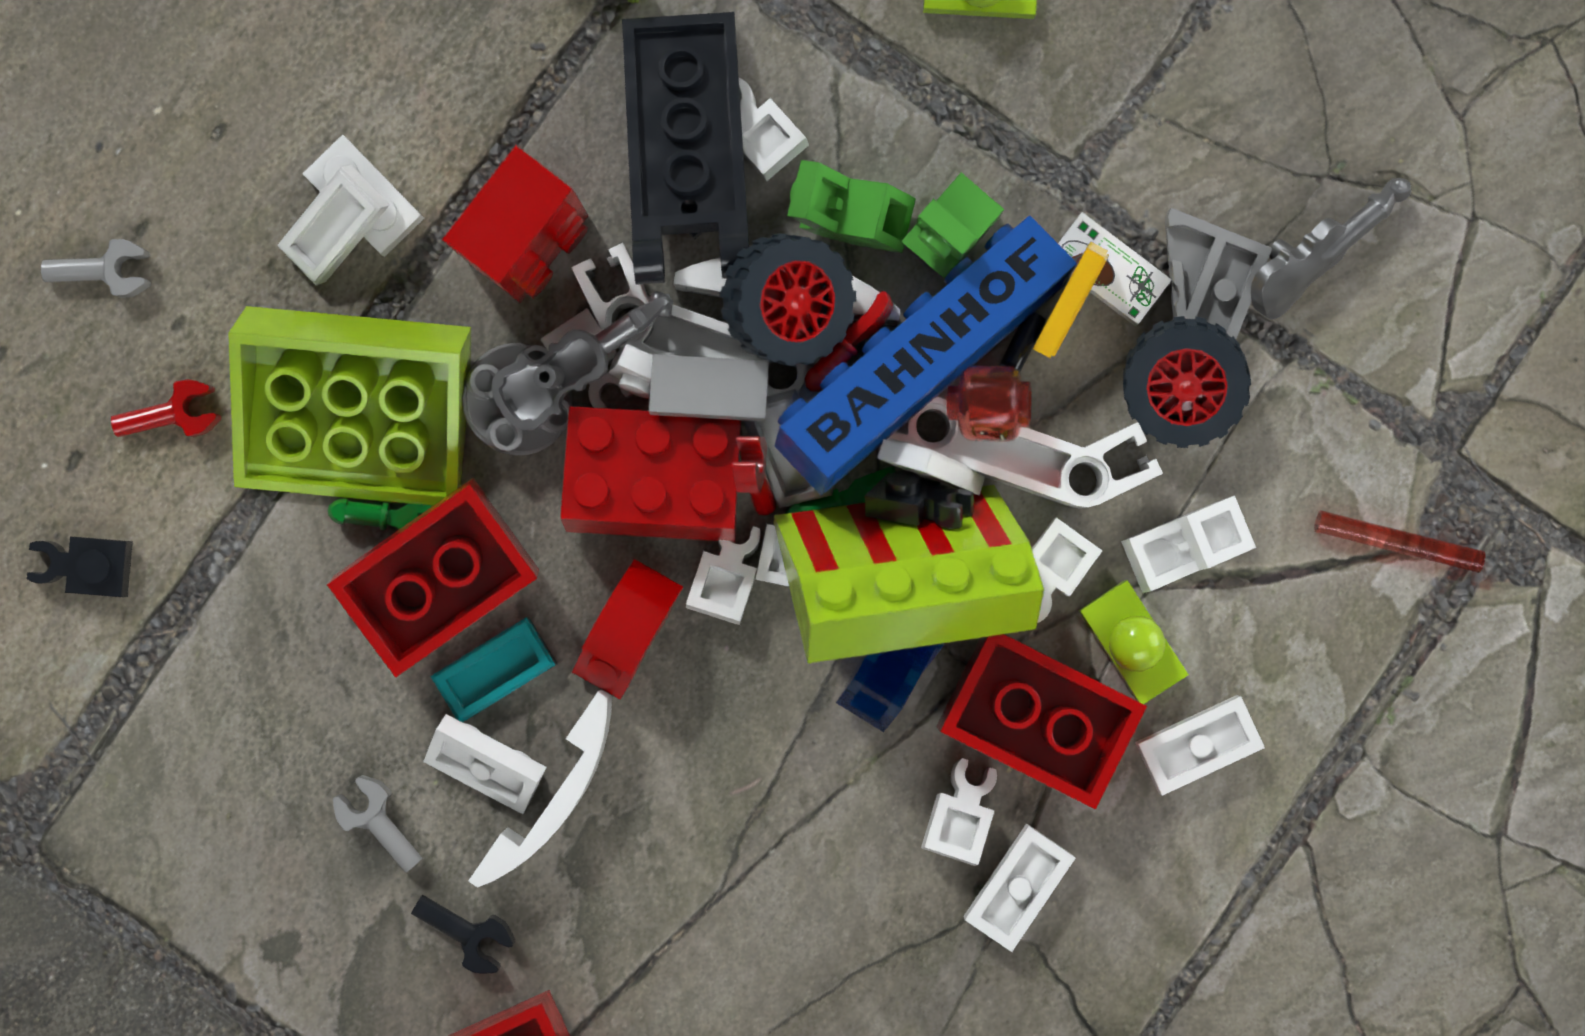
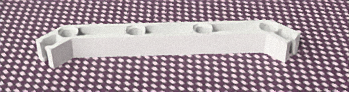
M623 243L608 249L611 256L607 259L611 267L621 264L630 290L626 294L616 296L610 302H603L590 278L595 277L592 270L596 269L592 259L585 260L571 267L601 330L614 323L618 314L624 309L643 306L651 298L643 284H635L633 262ZM673 304L670 316L656 317L648 328L618 347V349H621L625 344H629L651 355L769 361L758 358L757 355L748 353L741 348V343L737 339H733L727 330L729 328L727 323ZM822 356L816 358L815 362L811 364L796 363L794 367L797 371V379L794 384L783 390L774 389L768 384L767 396L796 389L799 398H803L807 403L820 392H812L807 389L804 377ZM936 397L889 437L938 452L969 466L970 469L982 474L985 478L1074 508H1087L1099 505L1163 474L1157 460L1149 461L1147 456L1137 460L1141 471L1114 480L1110 467L1103 460L1105 452L1124 441H1127V443L1135 441L1137 446L1147 442L1139 422L1083 448ZM936 412L944 418L947 432L942 441L931 443L919 436L916 424L921 414ZM973 426H974V431H975V433H976L977 436H974V435L972 434V427H973ZM996 430L1002 433L1007 440L1000 441L998 432H996ZM987 431L988 435H980L979 432ZM1077 464L1089 466L1096 475V486L1093 492L1087 496L1077 494L1069 484V473Z

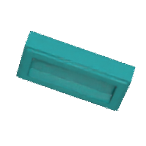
M528 616L430 677L455 718L463 723L557 665V662Z

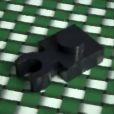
M909 471L887 473L865 495L866 517L919 526L924 519L933 520L937 525L945 528L959 529L962 527V515L972 516L974 514V492L957 488L940 490V482L921 479L919 475Z
M70 536L69 552H66L56 542L30 543L29 550L47 553L51 564L44 573L27 572V580L38 584L53 583L66 576L65 593L128 597L133 541Z

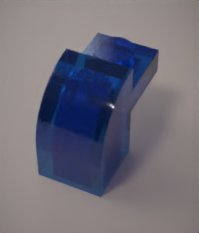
M944 643L863 655L836 703L884 732L903 709L920 676L941 651Z

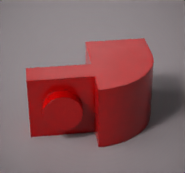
M634 559L593 625L581 648L583 650L572 673L621 700L648 649L667 620L683 586Z

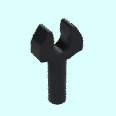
M1034 312L1019 325L1003 358L983 391L978 404L997 414L1001 407L1005 405L1021 375L1020 372L1036 340L1046 324V320L1041 315Z
M423 894L411 912L415 917L460 942L464 952L462 966L473 973H496L501 967V964L493 957L482 952L480 948L482 939L492 938L508 948L512 947L515 943V937L507 923L496 915H491L484 922L470 923Z

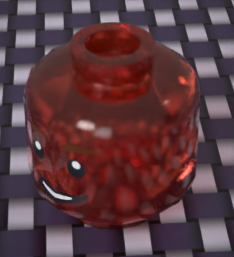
M969 366L963 371L959 386L948 387L947 418L948 420H958L959 430L966 440L1010 442L1018 437L1021 428L1030 427L1032 414L1031 381H1022V377L1015 367Z

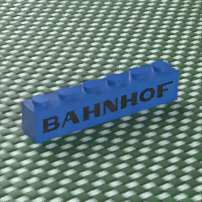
M1030 215L1015 228L1009 223L1001 227L985 244L986 253L975 262L969 257L962 260L944 279L947 286L934 297L929 292L919 296L904 312L903 316L906 320L892 332L888 327L879 330L862 348V352L865 354L851 367L845 362L839 364L823 379L820 384L823 390L808 403L803 398L798 399L781 414L777 420L781 426L779 427L774 446L821 496L878 448L884 439L887 440L1066 285L1077 262Z

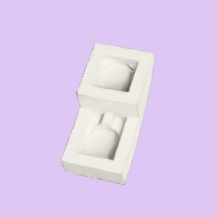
M1235 496L1215 502L1121 541L1142 593L1151 592L1194 572L1211 568L1256 548Z

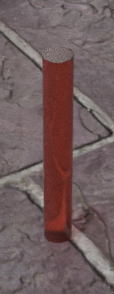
M1322 510L1318 512L1314 525V531L1477 573L1482 571L1486 559V553L1482 550Z

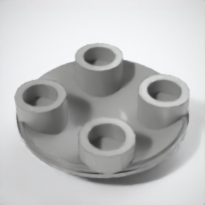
M508 343L497 346L480 356L466 376L462 398L466 420L474 434L495 451L515 456L533 454L554 443L568 427L569 406H572L571 391L562 400L564 412L561 415L555 414L539 429L528 431L518 429L504 417L492 394V381L499 370L516 363L521 354H526L533 360H539L549 351L545 347L523 343Z

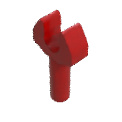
M190 379L176 381L173 384V395L167 403L111 416L113 432L116 437H121L175 424L183 429L186 436L198 437L205 435L221 421L222 417L220 414L215 413L201 414L200 416L193 417L189 412V403L195 397H203L215 392V388Z
M737 436L741 462H733L737 493H749L755 511L759 515H769L775 510L776 501L765 472L767 458V442L765 437Z

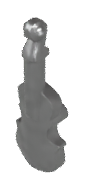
M1404 178L1391 179L1386 183L1380 194L1372 193L1368 197V203L1343 225L1331 218H1326L1311 233L1306 234L1296 248L1282 239L1275 241L1271 245L1272 251L1269 256L1271 260L1260 268L1252 281L1251 299L1254 308L1270 320L1276 319L1287 312L1301 298L1303 292L1311 283L1339 263L1350 247L1390 215L1395 202H1402L1410 196V182Z
M655 291L651 294L647 304L629 311L596 335L584 330L574 329L568 331L558 343H551L548 347V353L539 360H533L528 355L521 354L516 363L499 370L493 378L492 394L498 408L504 417L518 429L526 431L539 429L553 415H561L564 412L562 400L566 394L574 389L583 391L588 383L597 381L606 374L608 369L607 355L648 328L656 317L670 316L672 314L673 300L669 294Z

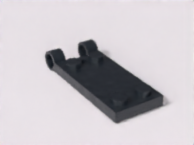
M735 12L622 19L632 255L635 284L665 283L662 235L719 231L722 279H727L725 273L729 265H733L737 260L736 255L743 248H749ZM687 204H693L697 207L696 213L683 214L681 210Z

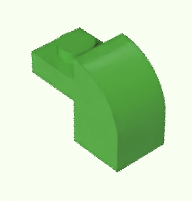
M801 160L797 178L791 188L790 206L787 216L801 222L799 228L826 238L867 248L903 253L904 244L901 241L908 233L916 198L888 183L852 179L820 162Z
M961 172L937 201L933 198L918 216L916 225L901 242L945 279L949 272L971 252L997 222L1004 209Z

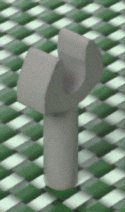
M112 239L109 242L107 252L101 258L43 260L41 263V275L44 282L102 280L109 285L112 295L119 298L134 297L150 287L151 282L142 277L124 278L121 274V265L128 259L139 260L149 258L150 252L125 239Z
M362 775L356 778L355 782L361 792L367 795L369 799L367 810H356L344 795L339 794L333 798L336 820L345 831L355 827L369 829L404 872L407 873L423 858L386 815V802L392 794L391 790L383 782Z

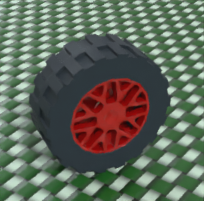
M772 234L771 238L761 237L752 241L753 245L747 249L743 248L736 255L737 260L734 264L729 265L725 273L727 276L725 286L721 287L720 297L723 298L724 307L721 308L723 319L727 320L729 325L727 330L733 339H737L741 343L740 347L748 353L783 365L795 366L796 363L807 365L814 363L815 359L820 356L826 357L833 352L832 348L838 342L841 343L847 335L845 331L849 323L852 324L855 315L853 313V304L856 302V291L853 290L851 282L854 279L851 271L846 269L843 264L845 260L838 252H832L826 243L812 240L809 237Z
M1184 316L1173 317L1174 320L1164 323L1162 320L1154 324L1152 330L1148 333L1143 332L1137 338V344L1134 349L1130 348L1126 357V366L1123 369L1124 400L1127 402L1128 412L1132 420L1136 419L1142 431L1146 435L1151 434L1156 437L1157 442L1167 445V443L1175 444L1177 448H1188V445L1197 444L1201 447L1210 444L1209 441L1217 437L1219 439L1229 433L1228 429L1234 423L1237 425L1243 417V408L1248 406L1250 399V372L1240 344L1234 336L1230 337L1226 333L1224 327L1217 323L1215 325L1210 324L1205 318L1196 316L1195 319H1185Z

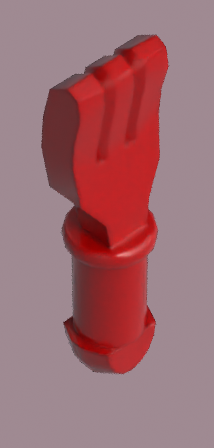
M881 291L876 296L868 311L845 332L847 335L841 343L838 342L832 348L833 352L826 357H821L810 368L804 377L807 389L812 392H821L823 389L820 387L823 379L839 364L847 363L852 356L856 357L859 352L854 347L861 341L871 337L884 325L894 308L892 299L886 291Z

